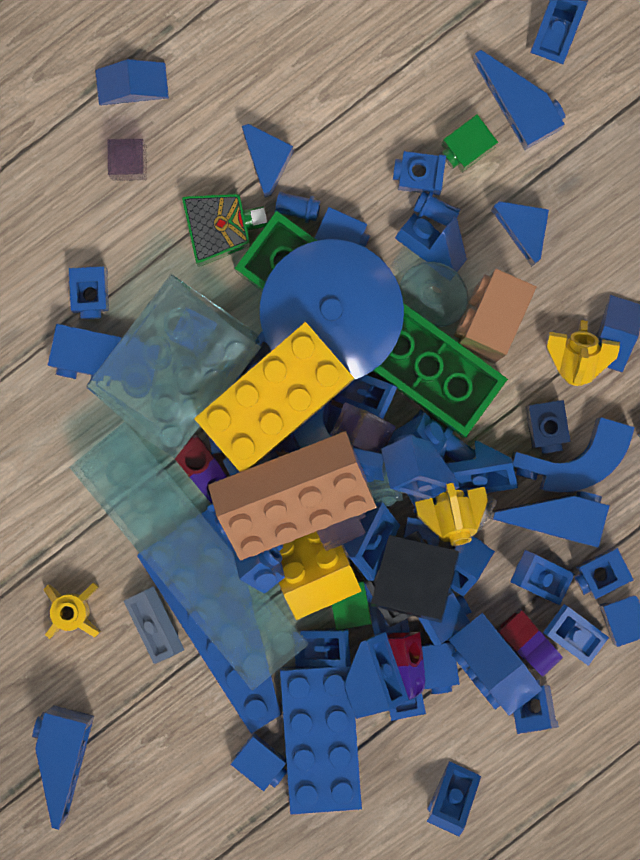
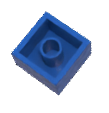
M483 613L449 639L457 650L452 654L453 658L495 710L501 706L510 716L543 690L524 663Z

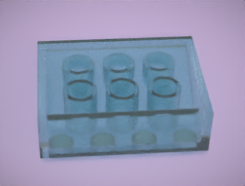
M170 274L86 385V388L145 439L176 458L200 427L194 418L231 387L261 348L259 337L256 332Z

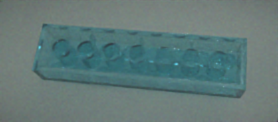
M122 423L69 467L252 691L308 645L309 642L268 592L264 594L239 579L232 548L129 423Z

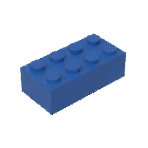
M351 666L281 667L280 669L290 815L362 809L356 720L353 709L348 702L344 686Z

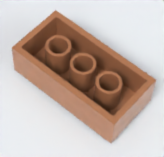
M495 269L490 276L484 274L483 278L476 284L468 302L469 305L474 306L473 309L469 308L466 314H464L455 331L454 336L459 338L458 343L474 355L493 363L505 357L537 286L498 269Z
M346 431L208 485L216 516L240 561L377 508L367 478Z

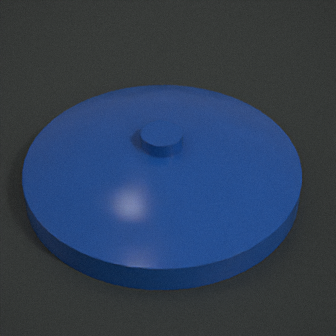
M326 239L314 241L290 252L270 273L263 288L260 301L261 327L271 351L306 322L355 378L354 380L369 374L386 360L398 341L403 325L404 304L402 293L390 268L379 256L369 249L345 240Z

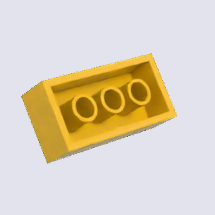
M305 322L194 419L239 472H243L254 467L355 378Z

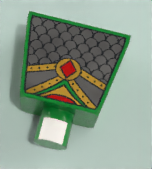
M238 194L182 197L195 261L198 267L250 247L248 231L263 228L267 225L264 206L243 210L241 198Z

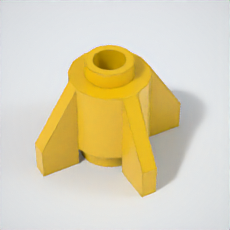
M581 320L579 330L572 333L569 339H567V334L549 332L547 349L561 377L571 385L582 386L592 382L594 378L617 359L620 342L602 340L600 347L598 338L588 332V321Z
M454 483L446 484V492L436 497L437 504L435 506L432 498L415 502L418 518L440 539L450 542L453 546L469 543L472 540L471 536L475 535L478 531L488 503L485 487L467 490L468 497H465L462 490H455Z
M93 582L80 595L67 593L62 596L52 585L48 584L43 590L52 602L50 618L53 624L45 633V636L51 639L60 629L72 631L80 628L95 638L101 631L87 620L90 614L87 600L99 586ZM65 606H69L74 610L73 617L69 619L64 617L66 612Z

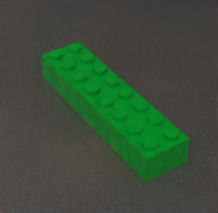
M276 211L234 269L237 274L263 292L270 273L286 255L300 246L317 240ZM404 304L401 333L395 347L386 360L372 371L387 383L396 386L399 392L463 438L467 437L508 380L406 304Z

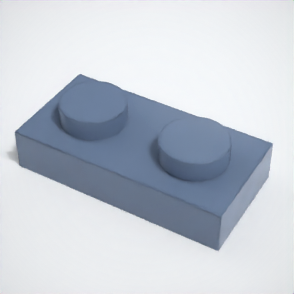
M154 586L124 600L125 606L154 664L184 651L178 633L174 629Z

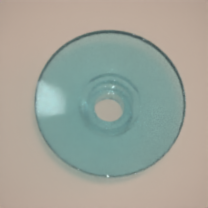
M437 262L419 263L411 267L400 282L399 287L403 303L436 327H445L455 323L461 318L467 308L468 290L465 282L455 270ZM431 286L439 288L442 292L436 293Z

